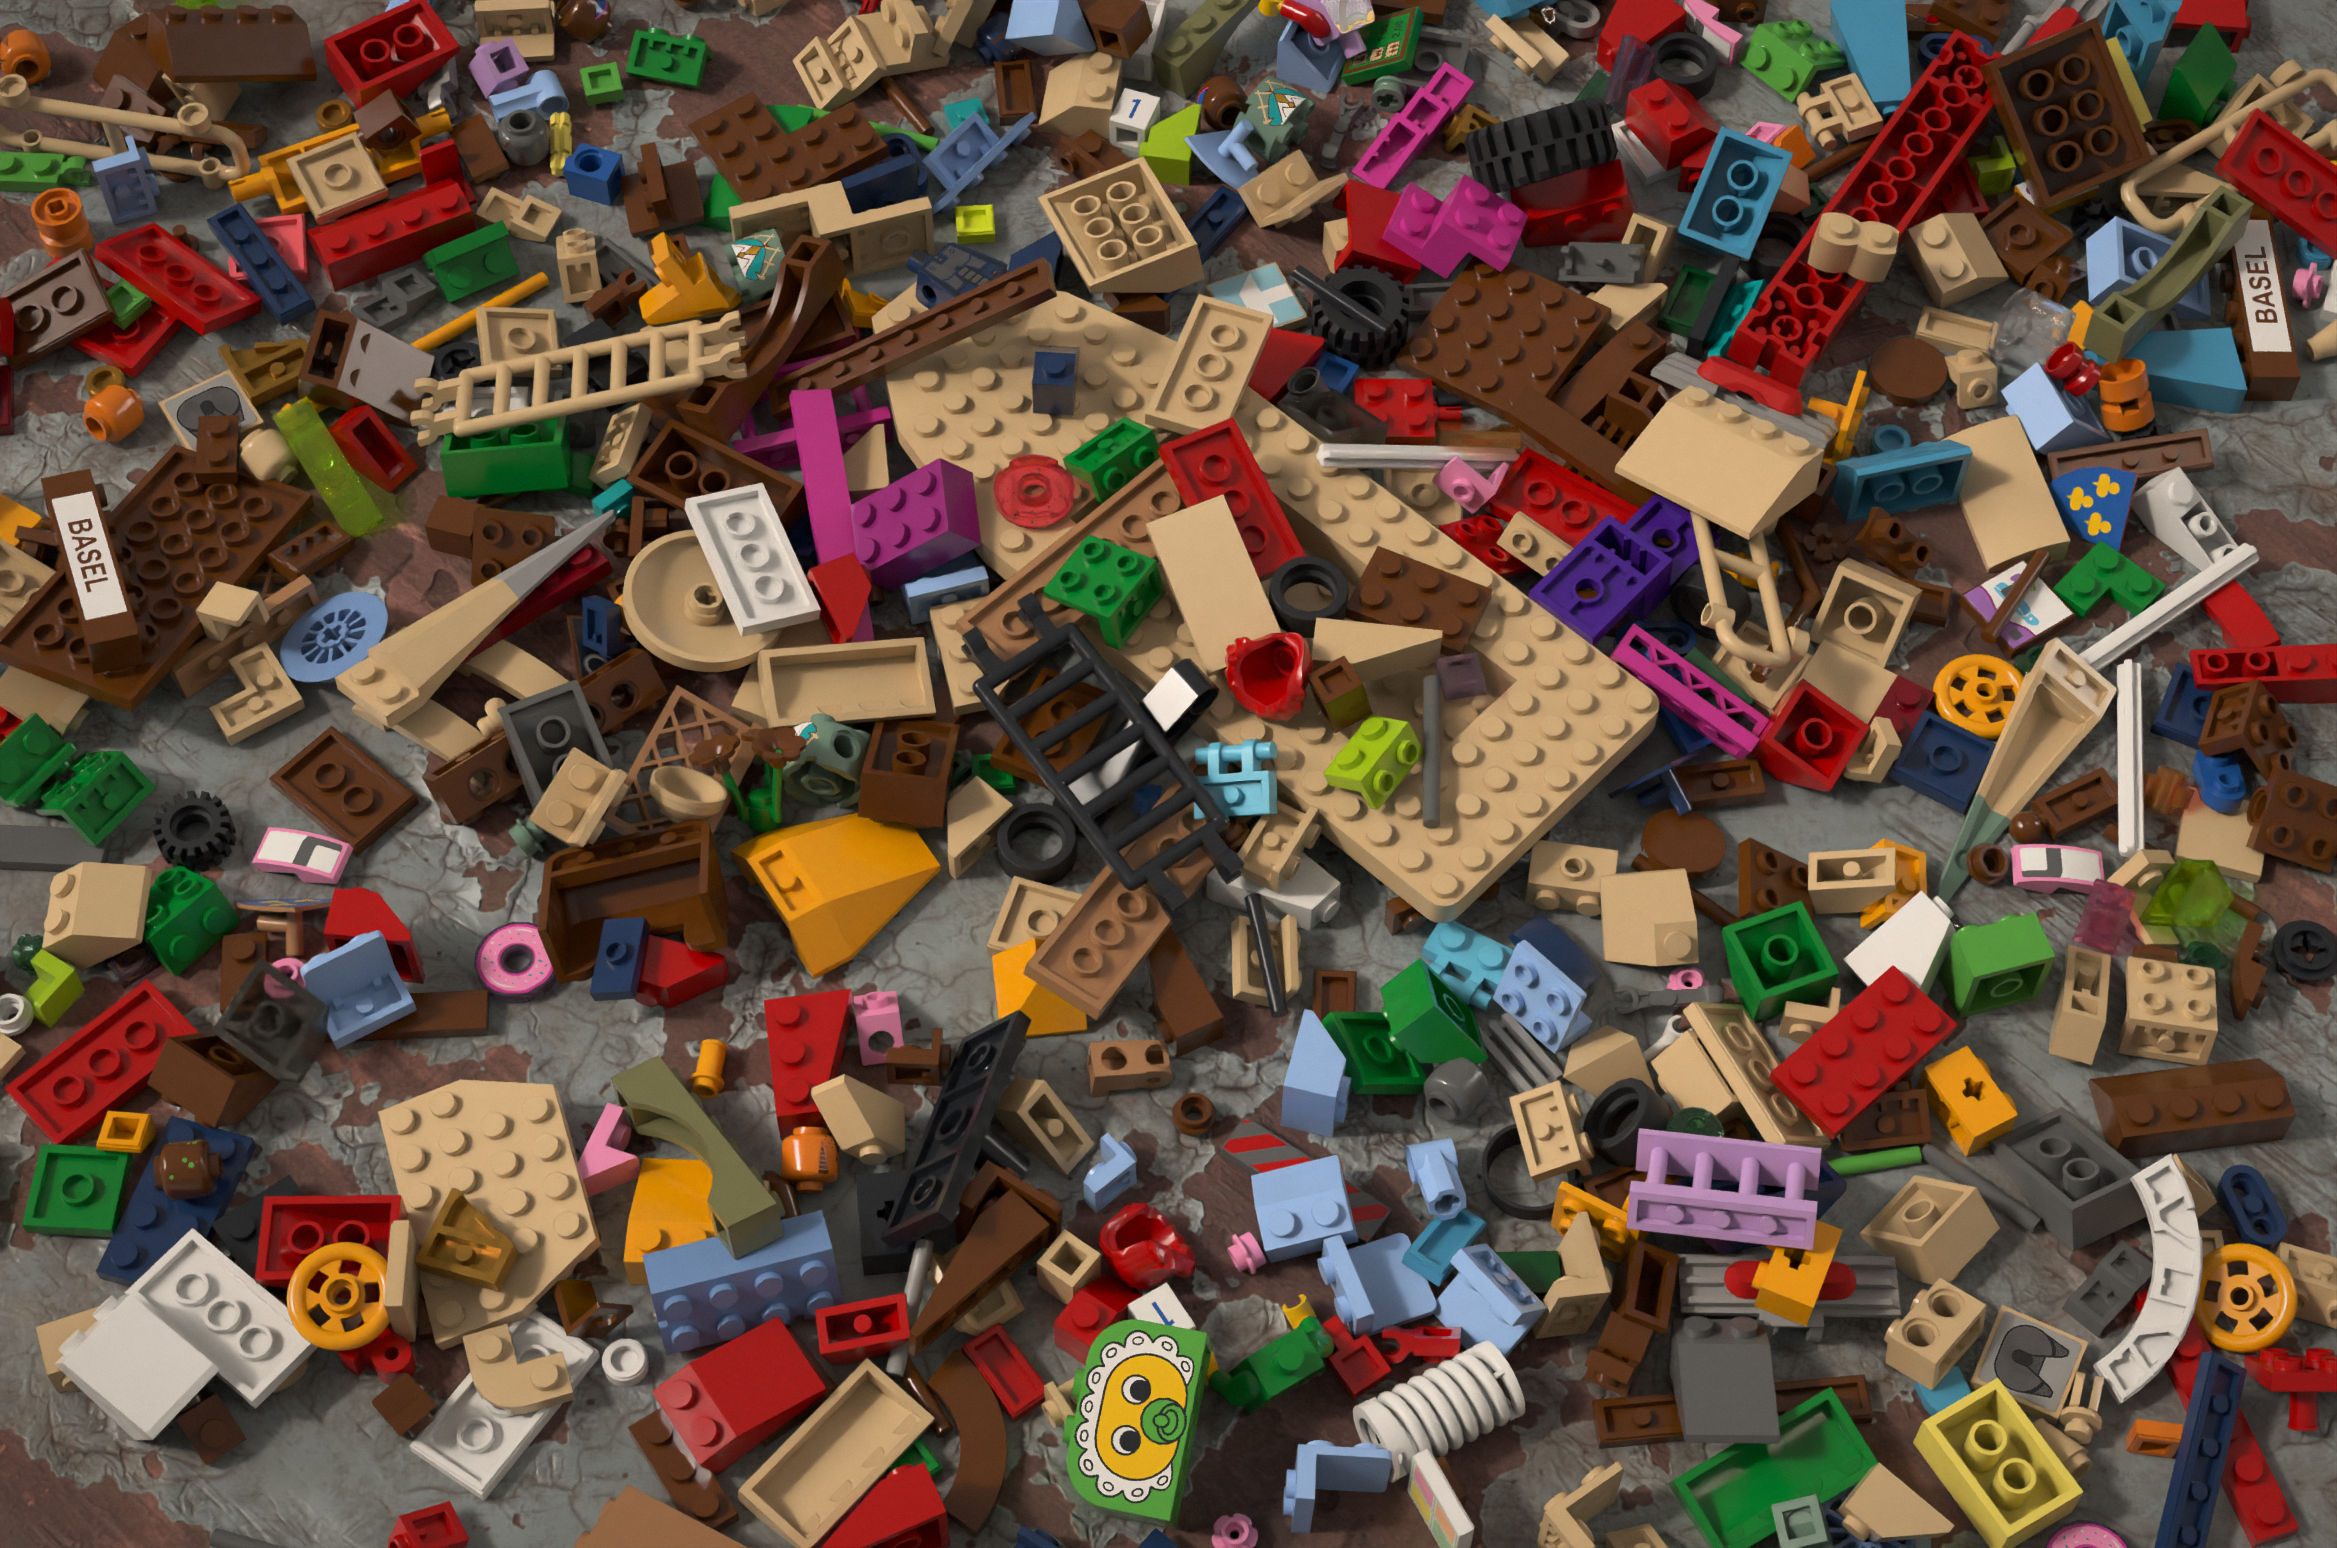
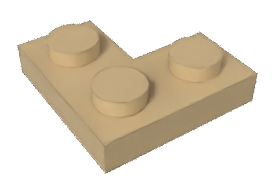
M266 641L228 660L232 671L244 690L210 707L209 710L228 743L232 746L306 707L299 692Z

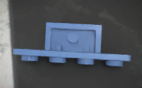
M975 111L922 160L947 189L931 204L932 215L938 211L945 215L961 201L957 196L964 188L967 192L972 190L985 178L981 171L987 165L993 169L1008 155L1004 149L1010 143L1016 146L1032 132L1028 126L1037 118L1033 112L1017 121L999 139Z

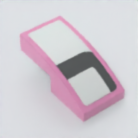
M1684 0L1683 8L1687 11L1685 32L1693 33L1707 40L1716 51L1718 56L1717 62L1731 69L1738 61L1743 35L1718 22L1720 9L1703 0Z
M268 827L252 863L261 872L295 873L304 883L337 884L353 848L348 843L323 835L293 829Z
M2049 844L2014 845L2010 849L2014 886L2049 895L2059 887L2097 896L2105 889L2102 853L2099 851Z

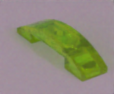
M307 396L272 416L345 532L356 539L385 521Z

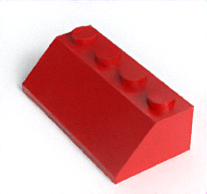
M448 178L306 230V234L335 292L421 260L422 255L430 250L477 230L473 211L458 182Z

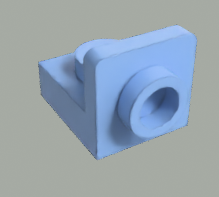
M1109 1133L1100 1138L1101 1157L1106 1164L1101 1162L1095 1165L1083 1181L1084 1201L1095 1213L1099 1212L1137 1182L1136 1155L1124 1141L1117 1143Z

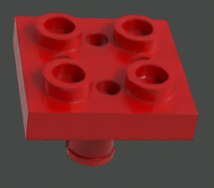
M2262 1348L2260 1349V1355H2245L2244 1368L2247 1369L2246 1375L2270 1391L2289 1392L2288 1428L2297 1431L2318 1430V1392H2337V1356L2334 1355V1350L2308 1348L2306 1349V1355H2289V1351L2286 1349Z

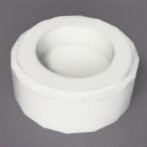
M619 1339L612 1342L605 1349L602 1356V1367L607 1379L612 1384L620 1387H631L645 1378L649 1370V1359L645 1348L638 1341Z

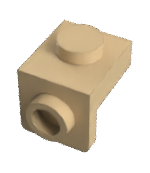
M1966 349L1959 351L1957 355L1944 357L1948 367L1947 376L1957 385V405L1961 409L1997 403V367L1981 351Z
M1875 716L1868 732L1842 771L1844 777L1854 781L1882 782L1893 761L1899 757L1902 748L1900 739L1890 719Z
M1831 988L1826 1007L1786 1001L1780 1020L1778 1036L1790 1038L1796 1043H1805L1847 1006L1839 1004L1841 988Z

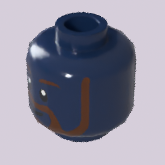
M998 11L976 30L979 44L975 49L987 64L993 61L1008 62L1015 60L1027 50L1022 46L1005 40L1010 14L1004 11Z

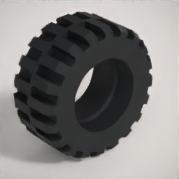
M1599 96L1487 126L1467 133L1464 141L1474 180L1483 184L1495 194L1610 162L1616 159L1618 153L1606 103Z

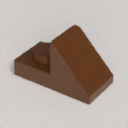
M1103 292V299L1113 308L1112 313L1160 335H1165L1170 331V305L1155 294Z

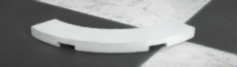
M2171 1153L2130 1178L2139 1194L2149 1221L2153 1243V1269L2147 1298L2131 1330L2108 1355L2093 1365L2098 1375L2104 1377V1384L2118 1405L2150 1382L2172 1356L2187 1331L2200 1291L2203 1256L2202 1237L2199 1235L2198 1221L2194 1210L2196 1207L2184 1175Z

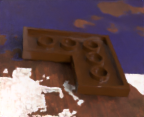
M754 92L688 125L692 138L741 204L816 187L820 184L841 181V179L854 175L890 156L887 144L853 101L788 135L785 134Z

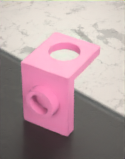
M1455 456L1434 475L1432 482L1473 514L1496 494L1509 465L1505 462L1502 463L1485 479L1458 456Z
M876 991L854 996L862 1065L886 1063L887 1051L883 1053L873 1051L869 1047L868 1041L873 1033L886 1031L894 1038L892 1047L899 1048L904 1045L897 991Z

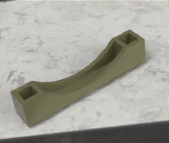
M1207 0L1151 53L1159 85L1187 99L1210 77L1227 41L1239 24L1259 5L1260 0Z
M2220 185L2199 206L2188 225L2157 264L2129 288L2122 291H2114L2092 313L2083 346L2116 365L2244 236L2254 203Z
M658 1055L611 1077L618 1106L624 1108L627 1121L637 1134L658 1137L675 1143L693 1153L708 1167L713 1178L707 1203L714 1231L735 1260L784 1237L780 1217L785 1215V1210L779 1196L774 1190L768 1192L765 1189L762 1177L754 1165L748 1167L744 1163L743 1155L734 1140L728 1142L725 1139L722 1127L716 1117H708L705 1114L699 1096L694 1091L688 1093L682 1076L676 1068L669 1069Z

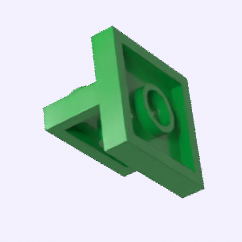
M503 220L434 248L422 255L427 270L433 269L448 303L521 273L505 239V236L509 235Z

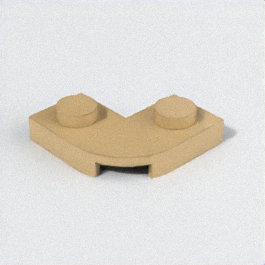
M508 1324L462 1336L472 1379L481 1399L484 1398L487 1402L498 1408L511 1410V1413L514 1415L526 1414L575 1400L563 1351L518 1364Z

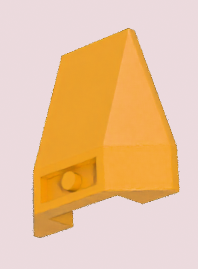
M858 813L767 831L730 850V855L750 885L758 882L790 930L792 947L813 979L852 960L941 870L940 864L912 824L894 821L877 823L869 818L858 817Z

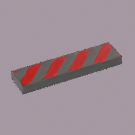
M1246 1116L1220 1147V1155L1250 1175L1314 1160ZM1344 1179L1359 1241L1356 1243L1359 1245L1370 1243L1392 1216V1209Z

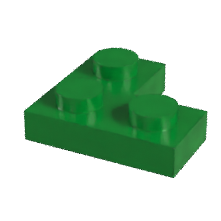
M2100 540L2052 590L2077 617L2083 620L2106 596L2134 616H2137L2152 606L2164 594L2167 585Z

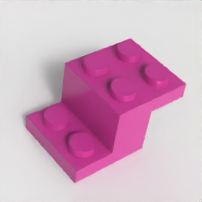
M1465 174L1443 202L1410 181L1401 194L1382 239L1445 279L1468 252L1502 272L1511 259L1529 215Z

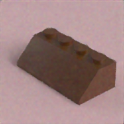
M167 5L164 9H150L145 51L173 83L316 81L317 72L307 24L289 6L274 5L271 9H257L250 5H238L236 9H222L214 5H203L200 9H186L177 5Z
M672 418L668 420L626 478L628 484L685 513V502L688 498L763 483L786 535L808 509L803 484Z
M2260 1058L2094 1078L2088 1082L2105 1141L2126 1159L2283 1140L2296 1117L2283 1076Z

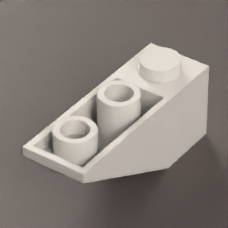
M2180 467L2152 478L2133 495L2131 507L2150 533L2201 571L2239 547Z

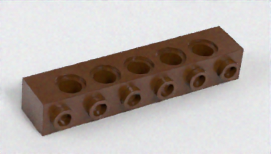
M630 648L578 680L599 732L603 737L619 732L625 727L624 721L637 713L640 716L654 710L660 704L658 699L668 694L646 651L636 648ZM621 684L624 688V698L620 704L615 706L611 700V693L616 686ZM504 728L499 731L497 730L422 777L446 820L456 824L461 822L463 825L470 824L481 818L485 814L484 808L498 800L499 803H502L520 793L521 789L519 786L523 784L518 767L511 771L506 767V757L512 750ZM482 771L485 776V784L480 791L473 793L470 788L471 778L477 772Z

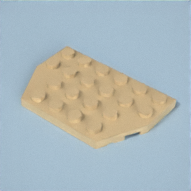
M460 1079L378 1111L398 1195H401L408 1213L407 1220L410 1221L419 1249H421L451 1189L456 1188L463 1193L466 1200L477 1211L480 1210L491 1221L493 1227L501 1231L515 1245L519 1252L500 1292L420 1271V1283L435 1343L442 1351L463 1343L462 1336L504 1324L509 1325L527 1318L538 1307L536 1302L557 1281L567 1279L573 1273L575 1266L579 1262L586 1260L601 1245L585 1184L580 1175L577 1164L578 1159L559 1091L553 1084Z

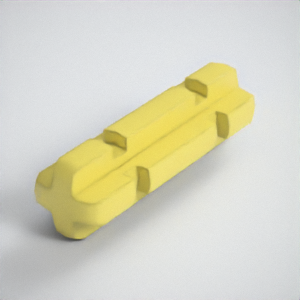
M554 112L550 116V167L552 175L555 177L564 176L563 168L568 156H572L570 115L567 112Z

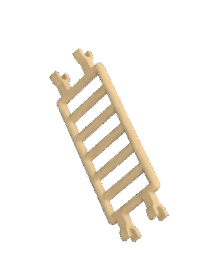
M739 310L725 314L719 322L704 325L699 320H693L464 369L460 372L458 378L439 382L432 378L415 379L414 388L416 394L428 392L433 397L422 399V410L412 411L410 421L412 427L418 425L429 427L428 430L418 432L417 441L421 447L433 443L439 435L454 433L457 437H467L697 388L703 384L704 379L725 375L732 379L747 377L745 362L733 364L729 360L741 357L740 346L747 345L745 331L732 332L729 330L730 327L741 325V316ZM689 338L688 373L665 378L666 342ZM720 343L726 344L720 353L704 356V347ZM650 346L649 381L626 386L627 351ZM611 354L610 390L587 394L589 359ZM573 362L571 398L548 403L551 367ZM534 371L532 406L509 411L512 375ZM496 379L493 414L470 419L474 383ZM456 400L455 410L436 414L432 413L438 410L442 403Z

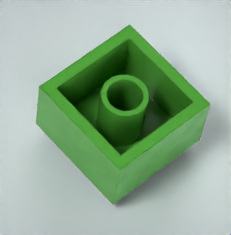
M2035 912L2023 916L2010 914L2002 917L1995 923L1980 927L1977 924H1971L1954 933L1939 972V978L1957 1018L1960 1019L2037 999L2056 956Z

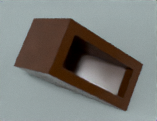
M1637 1239L1615 1270L1610 1304L1621 1318L1662 1334L1666 1332L1679 1255Z

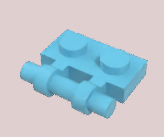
M1247 739L1238 745H1228L1226 742H1213L1209 747L1196 749V763L1198 765L1208 764V775L1196 777L1228 818L1278 814L1276 771H1261V763L1264 759H1274L1277 757L1278 749L1274 741L1262 742L1260 739ZM1230 762H1242V773L1227 774V766ZM1194 802V819L1208 820Z
M1451 921L1437 923L1423 946L1422 957L1433 961L1429 966L1467 1005H1473L1483 1011H1487L1493 996L1482 991L1481 988L1484 986L1494 992L1496 991L1514 950L1464 925ZM1449 969L1467 978V980L1463 982L1446 972Z

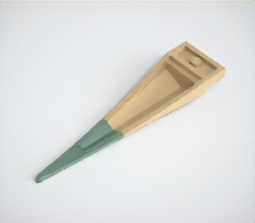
M2057 637L2046 643L2031 672L2027 673L2023 679L1933 895V898L1938 896L1945 904L1970 874L1967 868V855L1971 848L1980 843L1994 844L2008 827L2011 819L2023 809L2059 765L2101 720L2117 691L2115 686Z

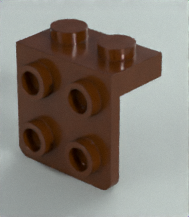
M987 1160L970 1184L964 1189L958 1204L960 1212L954 1220L956 1223V1243L960 1244L965 1240L978 1218L980 1209L988 1200L995 1196L1001 1198L1012 1188L1050 1224L1047 1246H1045L1048 1249L1061 1234L1063 1207L1051 1192L1045 1189L1037 1190L1022 1181L1021 1177L1011 1168L1006 1166L999 1167Z

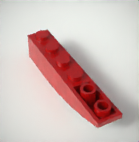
M2337 644L2190 650L2189 652L2196 689L2214 692L2260 679L2268 693H2272L2279 702L2337 703Z

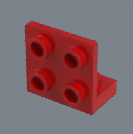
M1482 514L1438 527L1446 536L1504 579L1533 570L1496 544L1504 530L1500 522L1491 516Z

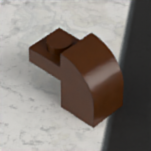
M1613 1309L1598 1345L1590 1350L1584 1365L1588 1367L1584 1379L1627 1397L1646 1360L1657 1331L1623 1319Z

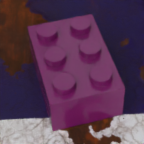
M941 458L850 505L856 558L860 564H864L868 568L872 583L891 591L982 545L973 472Z

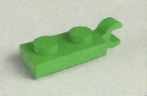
M0 152V191L45 192L53 188H62L63 184L85 187L90 184L92 172L84 171L87 159L81 156H73L67 160L65 154Z

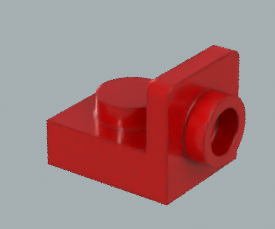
M447 1501L399 1516L388 1539V1548H466L469 1537L451 1502Z

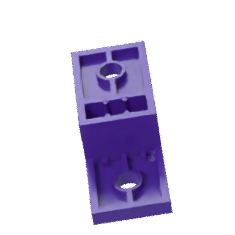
M1656 493L1624 525L1611 515H1608L1529 591V598L1593 646L1628 611L1643 621L1671 594L1673 587L1692 565L1701 564L1691 514L1675 502ZM1711 528L1716 549L1720 545L1721 535ZM1657 538H1668L1674 545L1664 549L1655 546L1653 541ZM1581 588H1592L1598 595L1592 599H1583L1576 592Z

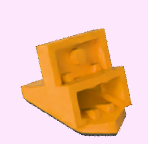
M664 231L651 240L654 250L651 258L657 266L654 270L661 282L639 299L642 318L648 325L663 327L721 316L733 312L744 303V299L735 289L723 283V280L700 251L686 260Z

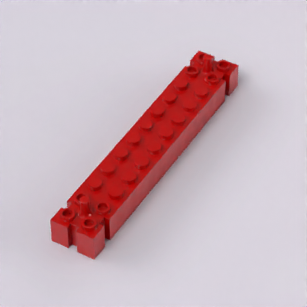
M1955 29L1942 47L1938 59H1933L1761 294L1756 308H1751L1737 327L1727 353L1728 357L1752 371L1760 365L1770 371L1769 378L1796 390L1799 389L1809 375L1813 363L1819 361L1874 284V282L1854 278L1847 272L1828 273L1808 264L1811 242L1822 214L1828 212L1842 213L1860 222L1874 221L1890 225L1899 231L1897 251L1906 238L1907 229L1916 225L1989 123L1993 111H1997L1979 66L2004 56L2003 54L1995 50L1992 56L1980 51L1981 42Z

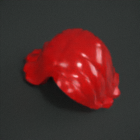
M1294 632L1271 633L1254 640L1240 637L1236 638L1235 644L1228 645L1225 656L1227 668L1224 672L1229 689L1234 693L1235 699L1245 707L1246 711L1255 713L1257 718L1261 720L1267 718L1270 721H1281L1282 719L1288 721L1295 713L1301 712L1304 707L1303 700L1307 696L1305 691L1309 683L1307 675L1312 673L1313 669L1308 642L1302 635Z
M1132 1202L1131 1205H1126L1117 1215L1111 1218L1100 1231L1099 1243L1107 1266L1117 1278L1137 1290L1152 1289L1174 1275L1187 1278L1195 1272L1196 1255L1192 1253V1247L1186 1244L1184 1236L1177 1232L1175 1225L1170 1224V1221L1165 1216L1160 1215L1156 1207H1149L1144 1202Z

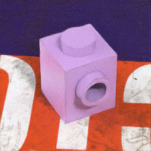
M511 37L498 43L489 41L475 50L476 56L468 65L486 99L489 96L520 87V81L529 71L527 64Z

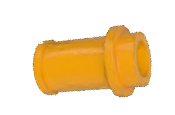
M706 1039L700 1043L696 1072L690 1075L689 1083L692 1086V1092L694 1091L699 1097L714 1098L724 1087V1080L721 1078L728 1047L719 1040Z

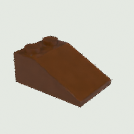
M913 718L876 721L861 772L858 817L869 818L877 823L894 821L910 823L918 828H942L949 798L960 725Z

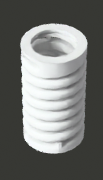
M1484 1340L1463 1353L1455 1355L1452 1360L1441 1362L1437 1368L1425 1370L1422 1376L1411 1377L1407 1384H1398L1392 1391L1380 1393L1377 1399L1374 1397L1356 1405L1353 1408V1418L1362 1443L1377 1444L1382 1449L1392 1452L1388 1482L1393 1483L1406 1476L1407 1473L1410 1474L1413 1455L1428 1449L1435 1457L1446 1456L1448 1447L1457 1450L1462 1447L1464 1440L1468 1442L1475 1441L1479 1432L1488 1434L1492 1432L1494 1426H1504L1509 1419L1512 1421L1523 1416L1525 1413V1401L1518 1380L1508 1361L1493 1343ZM1501 1378L1510 1394L1511 1401L1504 1395L1496 1379Z

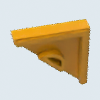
M844 278L837 288L852 326L873 329L872 316L890 303L872 292H869L867 297L852 289L847 278Z

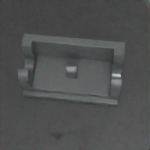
M1569 242V246L1561 248V254L1565 255V266L1559 269L1558 281L1644 283L1646 244Z

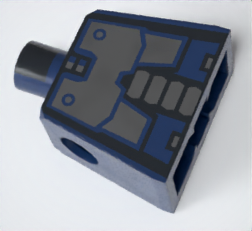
M952 242L947 243L934 256L920 249H915L907 261L906 268L918 275L915 295L917 300L926 308L931 309L1006 274L1008 264Z

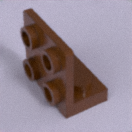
M2260 679L2214 691L2198 747L2205 757L2220 753H2231L2243 747L2268 783L2273 766L2291 771V763L2299 743V737L2294 725L2288 723L2279 710L2275 696L2272 693H2268Z

